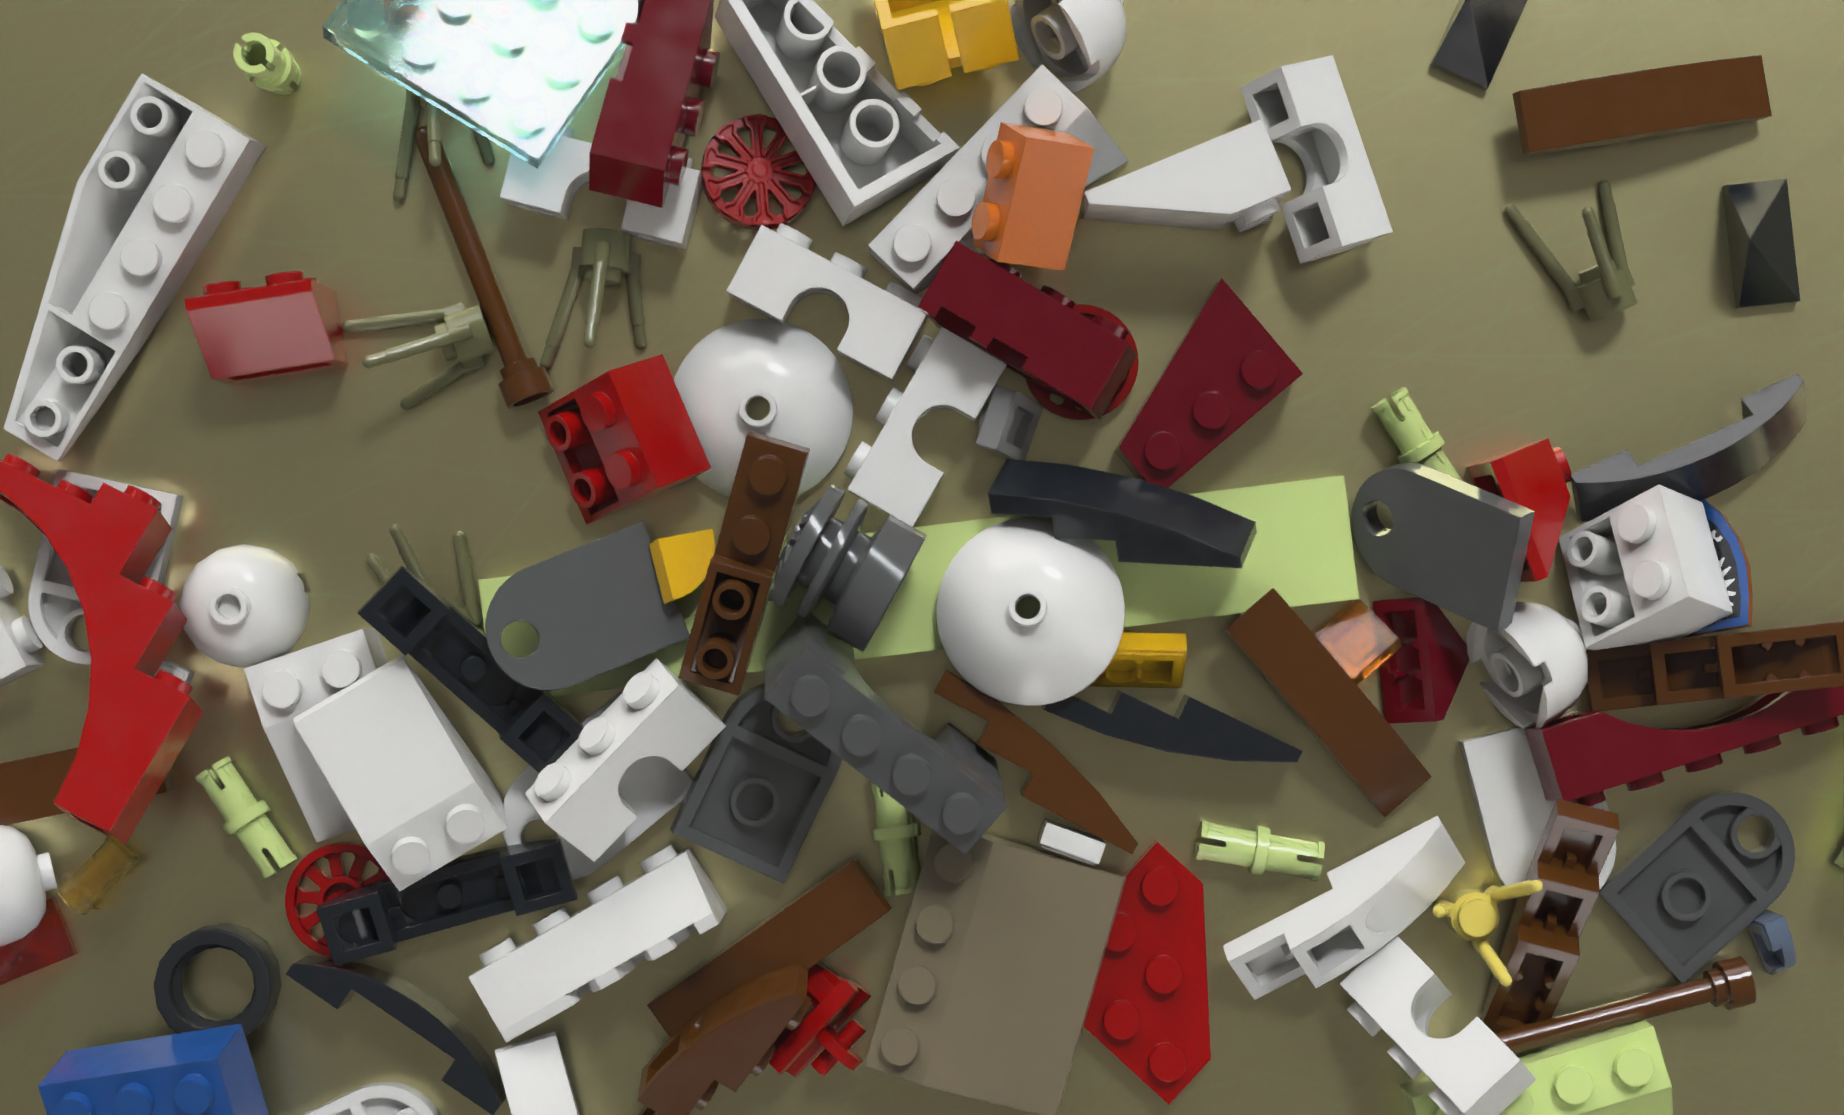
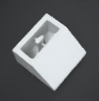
M1658 484L1559 537L1585 648L1600 650L1681 639L1733 614L1703 503Z

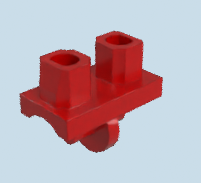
M815 964L808 971L807 996L811 998L810 1003L815 1009L795 1029L789 1030L785 1027L774 1041L776 1045L775 1051L769 1064L779 1074H783L786 1071L793 1077H797L824 1047L825 1049L811 1063L812 1067L822 1076H825L838 1061L852 1071L863 1062L852 1046L862 1037L866 1029L853 1018L839 1034L838 1032L870 999L871 995L859 983L841 978L825 966Z

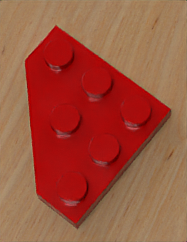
M1155 840L1123 875L1127 877L1084 1027L1170 1105L1211 1060L1203 883Z

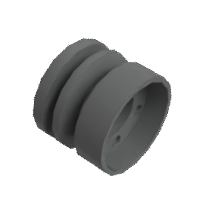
M831 483L824 495L809 510L804 512L787 541L776 564L774 586L768 601L783 608L797 584L806 588L807 592L796 616L805 620L813 613L823 599L828 600L835 605L828 623L827 633L864 652L927 535L891 515L881 524L872 537L860 532L866 516L868 503L859 499L845 523L838 520L834 516L846 491Z

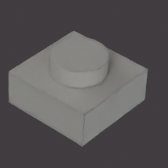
M995 385L990 402L985 405L979 419L980 432L975 444L1003 459L1025 460L1043 406L1017 390Z

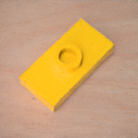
M1123 630L1120 644L1110 664L1089 686L1182 688L1187 655L1186 634L1134 633L1129 630Z

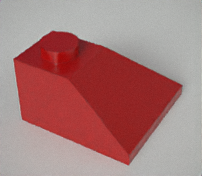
M1549 438L1531 442L1466 467L1473 486L1535 511L1520 582H1537L1548 577L1571 497L1566 483L1571 482L1570 474L1572 473L1569 463L1560 447L1552 449Z

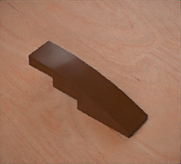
M1762 55L1641 70L1512 93L1523 155L1627 143L1643 137L1686 133L1709 126L1752 122L1772 116Z
M1271 588L1224 629L1265 675L1264 678L1303 721L1302 724L1384 817L1432 777L1357 684L1274 588Z
M1844 621L1654 642L1600 650H1585L1588 657L1587 685L1591 711H1608L1844 686Z
M947 669L944 670L934 689V693L987 721L977 739V744L1030 772L1020 790L1021 796L1133 855L1138 842L1098 790L1050 741L1002 703L979 691L973 685Z
M1556 799L1524 880H1539L1542 882L1543 888L1540 892L1518 897L1499 954L1500 960L1512 978V983L1506 987L1502 986L1493 975L1480 1020L1493 1033L1552 1018L1580 957L1579 938L1600 894L1599 875L1620 830L1619 815L1617 813Z
M855 857L771 914L754 929L711 957L701 967L655 997L647 1006L668 1036L671 1037L687 1021L709 1004L749 981L796 963L810 969L888 913L892 907Z

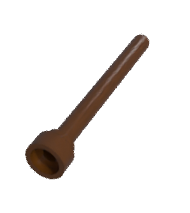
M427 125L422 126L415 133V142L504 364V368L500 370L503 381L498 386L508 409H512L540 400L554 391L545 367H538L535 358H527L443 143L441 144L440 165L436 167L430 165Z
M1738 955L1713 962L1712 969L1704 971L1703 978L1494 1034L1514 1054L1709 1002L1714 1007L1724 1006L1727 1010L1744 1007L1756 1002V987L1748 964L1743 957Z

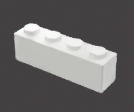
M1043 64L868 245L869 254L902 286L916 295L931 285L956 241L978 254L982 253L981 250L972 245L974 239L972 218L975 208L983 200L988 179L986 170L987 153L992 142L997 140L1001 122L1067 132L1094 147L1085 187L1104 175L1110 174L1129 161L1088 107Z
M672 844L666 846L639 863L645 872L624 885L617 875L587 892L585 895L591 904L569 916L563 906L532 924L537 934L535 937L517 947L512 939L508 938L478 956L483 967L479 968L468 978L505 1042L514 1039L573 1006L582 999L581 995L592 990L594 993L618 981L636 968L635 964L645 958L647 961H654L670 952L678 944L691 936L690 932L697 929L699 934H702L721 922L728 909L691 846L678 854Z

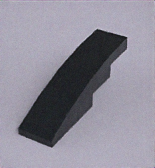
M1006 459L988 492L991 514L1051 517L1055 538L1115 541L1118 562L1242 568L1257 533L1255 521L1198 497L1137 478L1068 464Z
M1120 690L1117 691L1108 712L1075 696L1056 703L1042 705L1041 707L1047 712L1101 734L1171 753L1227 761L1298 762L1303 752L1185 694L1174 716Z

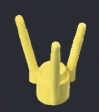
M1528 880L1501 887L1492 885L1483 893L1470 888L1461 889L1452 894L1448 901L1437 900L1434 903L1433 915L1437 918L1445 917L1447 925L1453 932L1465 940L1471 941L1474 950L1480 954L1495 978L1498 979L1502 986L1506 987L1511 985L1512 978L1489 942V937L1494 934L1499 926L1500 913L1497 905L1503 900L1540 892L1543 884L1539 880Z

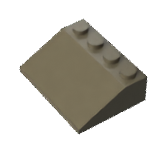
M932 830L864 1066L922 1086L1032 1114L1058 1115L1127 877L986 833L978 839L966 854H963Z

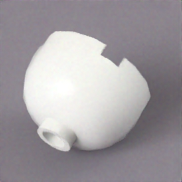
M1015 0V4L1009 8L1016 43L1029 63L1037 70L1042 64L1044 65L1045 61L1050 69L1060 76L1058 80L1071 92H1077L1086 88L1103 76L1116 63L1127 38L1126 15L1123 8L1124 0Z
M247 544L222 548L196 564L183 584L179 604L180 610L187 618L183 629L194 646L216 662L240 668L251 667L283 656L293 649L306 629L310 609L308 593L304 591L303 582L298 576L300 573L294 564L273 549Z
M1516 602L1512 623L1507 628L1495 632L1475 622H1472L1469 627L1466 639L1470 662L1473 664L1482 659L1493 680L1479 683L1500 713L1516 726L1525 729L1531 724L1536 723V728H1542L1561 717L1575 705L1588 680V657L1585 651L1587 648H1585L1582 631L1574 621L1566 619L1557 611L1539 603Z
M0 825L1 947L24 938L38 926L46 912L45 891L57 888L49 852L36 855L35 849L26 835L13 827Z

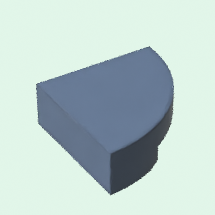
M1765 909L1747 927L1766 972L1773 975L1793 967L1796 963V953L1785 917Z

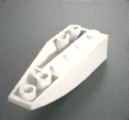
M141 73L77 180L3 429L56 461H61L171 304L266 147L264 144Z

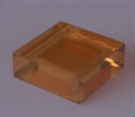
M1360 598L1355 599L1315 634L1357 685L1402 647L1399 638Z

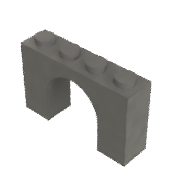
M813 614L805 620L797 617L765 655L764 698L963 854H966L1007 807L996 759L950 722L947 723L934 740L920 732L893 711L863 680L855 667L854 648L828 634V626Z

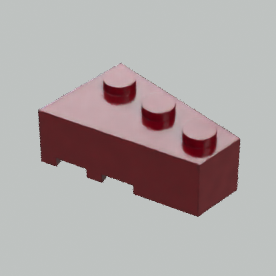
M638 0L635 23L625 22L621 43L627 46L616 78L610 77L589 153V190L663 208L670 184L681 185L689 155V150L682 148L686 135L696 137L698 134L704 110V100L698 99L702 86L712 88L719 65L720 52L710 50L714 0Z
M956 241L919 303L918 308L939 329L941 327L947 329L1007 364V369L1100 420L1137 357L1132 346L1125 341L1129 332L1099 314H1096L1093 321L1074 311L1075 302L1062 293L1046 285H1043L1041 290L1020 279L1022 273L1009 264L997 262L991 257L987 259Z
M1221 278L1214 285L1205 303L1183 336L1114 452L1137 479L1169 488L1303 373Z

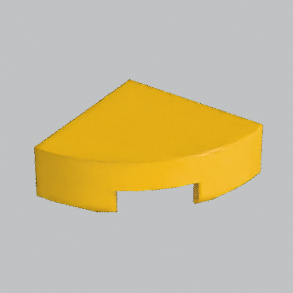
M713 529L659 538L649 543L664 604L688 595L706 578L710 560L715 552Z

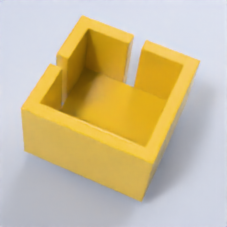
M874 0L896 90L913 86L931 85L940 79L952 77L950 69L961 66L964 73L990 70L1000 64L1019 60L1008 0Z

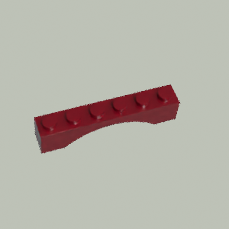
M1844 686L1763 694L1744 708L1714 721L1682 728H1652L1628 723L1601 711L1581 710L1559 717L1542 728H1536V725L1525 728L1524 731L1545 799L1556 801L1558 798L1585 806H1592L1606 800L1604 790L1625 783L1628 791L1649 788L1665 781L1663 771L1684 765L1688 773L1701 771L1722 764L1721 753L1743 747L1744 754H1752L1777 747L1782 744L1779 735L1800 728L1802 735L1806 736L1834 729L1840 726L1837 716L1844 714Z

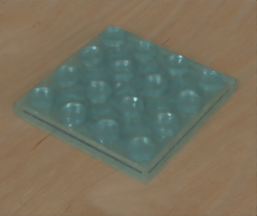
M342 0L323 25V38L538 169L625 44L621 43V37L625 22L635 23L638 0Z

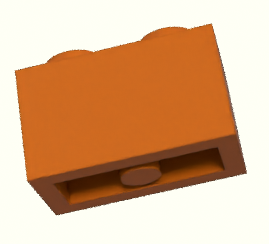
M1001 122L997 140L992 142L987 153L986 170L988 179L983 200L977 205L973 213L972 233L974 239L972 245L997 262L1065 271L1095 148L1067 132Z

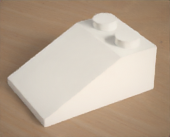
M1260 119L1085 191L1079 212L1083 220L1216 230L1235 224L1238 232L1242 233L1272 220V215L1281 211L1278 204L1291 191V187L1263 119Z
M374 628L360 629L244 669L263 729L316 842L356 829L295 727L293 718L389 662L379 632Z
M403 654L293 718L295 727L364 844L399 891H402L508 828L501 793Z

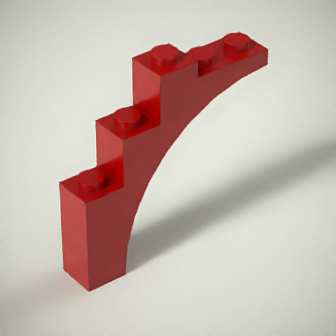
M7 453L4 459L0 460V501L24 515L41 531L66 566L84 612L91 656L89 704L76 757L53 804L70 818L126 845L204 713L190 696L193 690L191 685L173 674L159 669L186 624L187 618L174 602L177 594L163 584L144 577L172 528L158 510L161 503L139 488L128 485L126 490L122 492L103 483L93 498L89 493L68 481L61 480L57 487L39 479L38 476L41 472L36 467L13 454Z

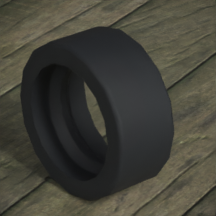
M222 923L203 926L174 942L159 961L153 985L157 1009L168 1027L174 1032L184 1033L242 1023L244 1033L247 1035L263 1025L275 1009L282 983L279 962L268 943L249 928ZM223 948L234 951L245 959L253 973L254 990L251 1001L242 1013L232 1019L215 1021L203 1018L191 1009L184 997L182 979L185 968L195 955L205 949Z

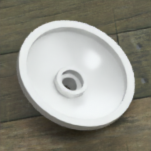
M748 319L726 325L703 338L688 353L674 378L675 385L711 466V469L696 477L715 492L730 498L746 435L749 431L810 448L797 496L809 491L827 477L842 457L847 446L853 424V400L847 377L840 363L828 347L817 337L796 325L787 322L782 324L773 319ZM762 397L768 400L770 412L766 418L753 420L748 416L747 405L753 398Z
M1012 519L993 525L978 533L952 559L944 574L938 593V631L942 645L953 666L979 691L992 698L1014 705L1040 706L1052 704L1070 698L1086 689L1110 664L1118 649L1124 629L1125 602L1119 577L1109 558L1093 540L1055 538L1052 520ZM1032 596L1040 602V611L1032 619H1023L1017 614V604L1023 597Z

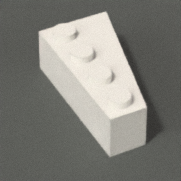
M814 0L719 1L714 16L842 226L937 174L960 148L944 131L940 134L920 114L922 109L904 91L900 94L874 68L876 65L875 61L860 46L855 48L833 26L834 21Z

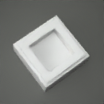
M1044 818L1037 837L1041 847L1095 866V863L1099 864L1106 845L1105 841L1100 837Z

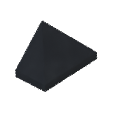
M1459 0L1430 65L1487 90L1527 0Z
M1787 178L1723 186L1736 309L1800 301Z

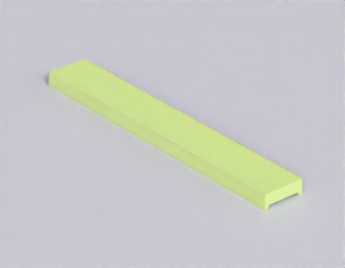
M1344 475L1189 494L1256 522L1257 533L1242 568L1118 562L1115 541L1093 540L1109 558L1119 577L1125 602L1124 627L1244 613L1271 588H1274L1290 607L1359 599ZM1011 515L913 527L927 536L864 652L854 648V660L944 649L937 625V599L944 574L958 551L978 533L998 523L1018 518H1044L1050 520L1052 518ZM875 532L864 533V534H866V535L872 537ZM511 576L478 580L484 632L490 602L499 587ZM705 579L694 591L676 600L689 634L691 633ZM797 584L783 608L768 601L747 673L765 671V655L797 619L796 613L807 592L806 588ZM1032 596L1023 597L1017 604V614L1023 619L1034 618L1040 611L1039 600ZM823 599L812 614L828 626L835 604ZM517 621L510 623L503 629L501 644L509 655L523 658L531 655L536 650L538 635L530 624ZM689 638L572 687L548 692L553 696L625 688L628 681L636 674L643 672L655 658L679 677Z

